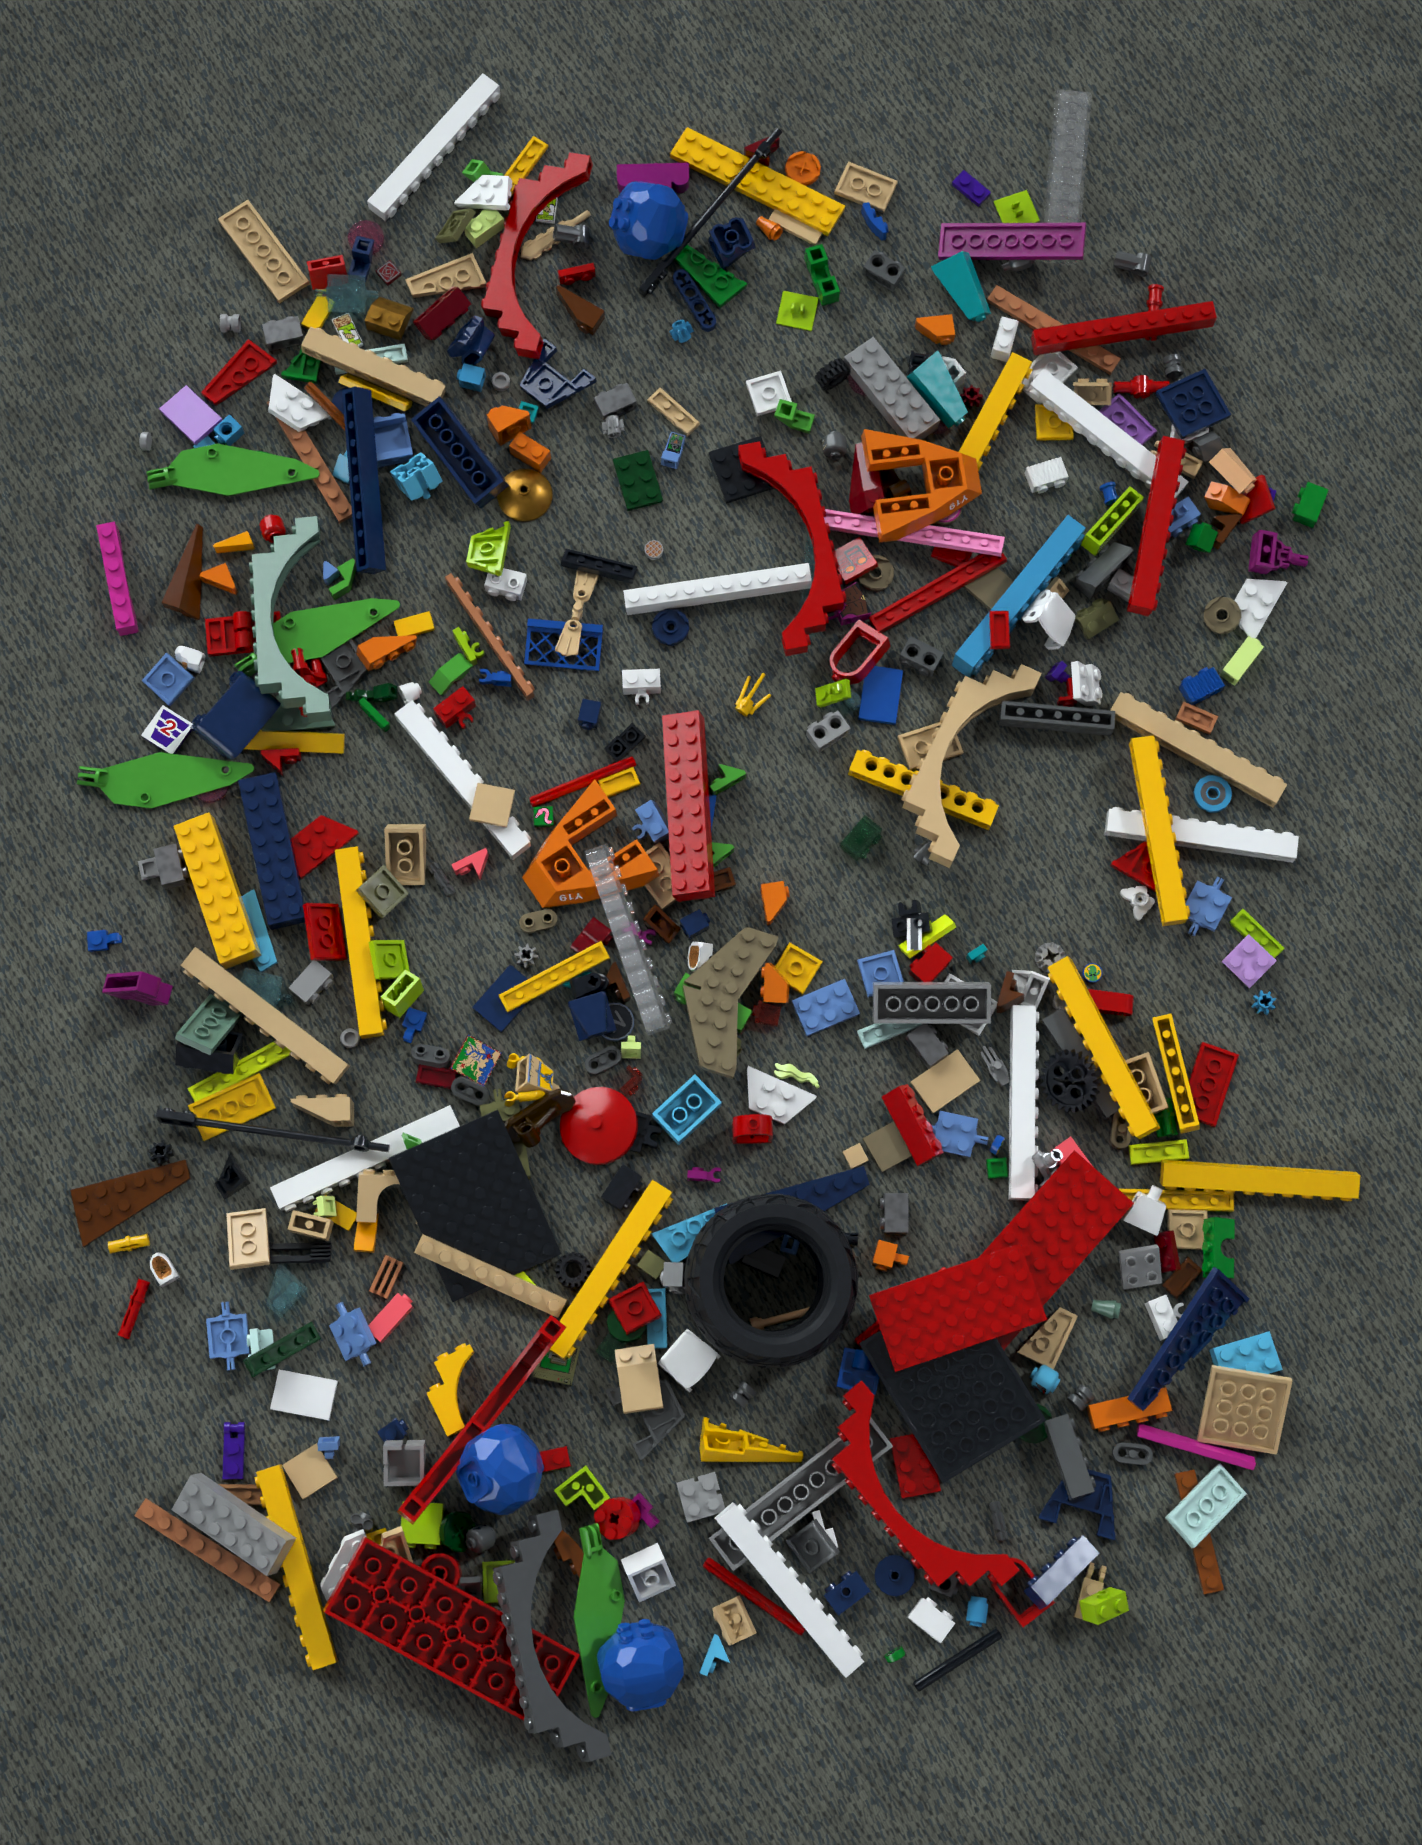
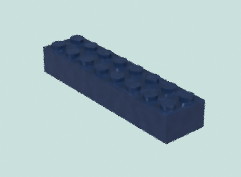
M276 772L238 780L268 926L271 930L305 923L303 911L305 901L279 778Z

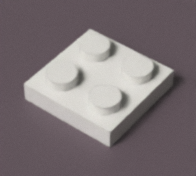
M781 371L746 381L757 416L776 411L780 399L792 402Z

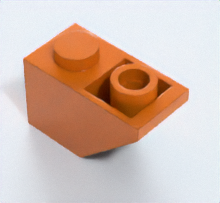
M765 963V967H762L761 970L764 986H761L760 995L764 997L763 1002L788 1003L790 983L772 963Z

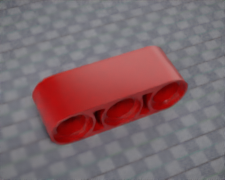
M1088 989L1100 1013L1132 1016L1133 995Z

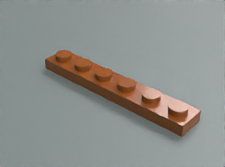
M1195 1469L1174 1474L1180 1501L1198 1484ZM1209 1532L1195 1548H1192L1203 1594L1224 1590Z

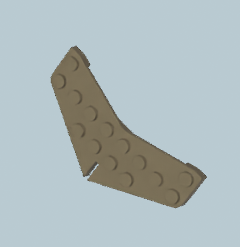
M744 928L684 981L683 984L701 989L698 990L686 985L682 986L699 1066L703 1070L733 1079L737 1065L738 1000L775 949L778 936L753 928Z

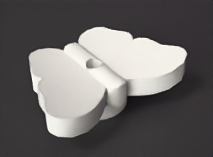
M1136 886L1135 888L1131 887L1120 891V895L1130 901L1131 906H1134L1133 915L1137 921H1140L1155 903V900L1147 894L1148 889L1146 886Z

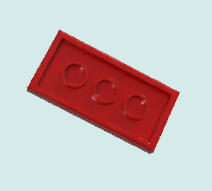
M1201 1042L1190 1075L1189 1085L1198 1121L1216 1127L1239 1054L1205 1042Z

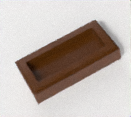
M1189 1257L1180 1265L1181 1270L1174 1271L1162 1285L1175 1299L1202 1272V1269Z

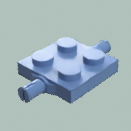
M1216 877L1213 886L1206 885L1197 880L1185 903L1186 906H1189L1190 917L1188 919L1193 923L1188 934L1191 935L1192 933V936H1195L1199 927L1215 932L1232 897L1219 890L1224 882L1222 878L1219 881L1220 877Z
M939 1111L938 1121L935 1126L932 1125L933 1133L941 1142L943 1152L971 1157L972 1147L975 1143L987 1145L988 1137L977 1135V1118Z
M222 1302V1315L206 1319L210 1359H226L227 1371L236 1370L234 1358L239 1355L251 1354L250 1346L248 1347L247 1335L249 1334L246 1313L231 1314L229 1302Z
M343 1302L338 1303L335 1306L340 1317L337 1321L330 1324L329 1327L345 1361L359 1356L365 1367L371 1364L366 1352L377 1343L361 1309L356 1308L351 1312H347Z

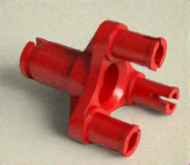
M297 648L298 655L296 649L291 650L294 663L293 670L316 688L327 682L320 658L309 661L310 670L308 664L305 663L303 649ZM299 707L301 716H304L303 707Z

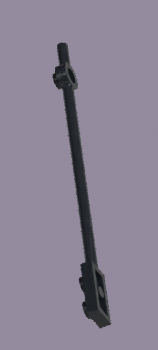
M776 128L768 139L760 144L751 159L685 235L681 246L676 247L664 261L662 260L639 287V293L645 297L648 293L652 294L657 287L656 283L659 280L663 281L667 276L670 264L753 166L762 158L766 159L769 156L771 145L782 133L779 128Z
M171 1108L157 1109L156 1112L158 1122L163 1124L191 1128L204 1126L346 1146L361 1152L369 1150L389 1152L390 1145L370 1142L363 1135H356L354 1138L346 1139L197 1118L196 1114L191 1111L175 1112Z

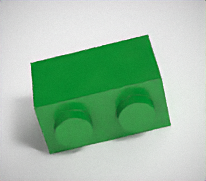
M1307 482L1305 488L1301 487L1297 496L1300 498V501L1294 504L1291 512L1294 514L1292 520L1313 528L1318 520L1329 489Z

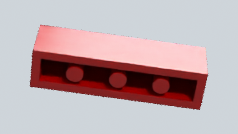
M905 1084L883 1095L882 1099L915 1163L919 1166L928 1163L944 1152L941 1142L933 1133L932 1125L924 1116L923 1108L914 1097L913 1089L908 1084Z

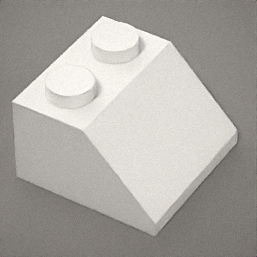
M658 1543L621 1559L639 1602L676 1586Z

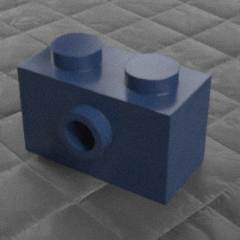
M849 1570L840 1577L842 1581L839 1584L835 1585V1583H832L824 1589L826 1594L823 1597L837 1616L870 1592V1589L857 1571L852 1573Z

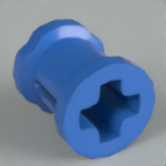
M1108 482L1099 487L1105 498V506L1114 504L1119 498L1115 490V482Z

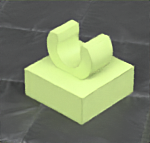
M628 1035L627 1042H621L622 1058L641 1059V1042H635V1036Z
M334 1196L316 1197L317 1201H314L313 1205H317L318 1212H314L315 1216H337Z

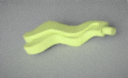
M775 1064L776 1069L779 1070L774 1071L777 1078L793 1077L800 1083L810 1082L816 1088L820 1087L818 1080L813 1074L803 1073L792 1064Z

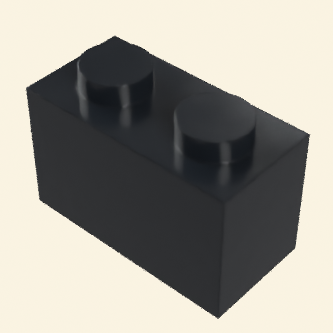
M622 1164L602 1194L601 1199L620 1212L623 1208L627 1210L633 1201L630 1197L634 1192L638 1193L644 1184L641 1182L642 1176Z

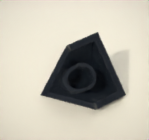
M231 1152L219 1180L214 1183L224 1200L250 1184V1181Z

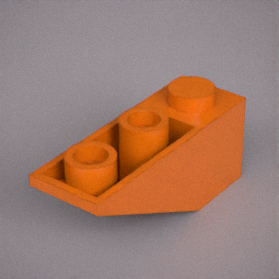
M417 636L373 637L357 646L356 655L368 672L372 669L377 670L388 660L393 661L401 653L413 650L416 645Z

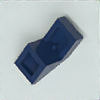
M356 236L352 248L353 259L348 271V278L366 282L372 262L373 239Z

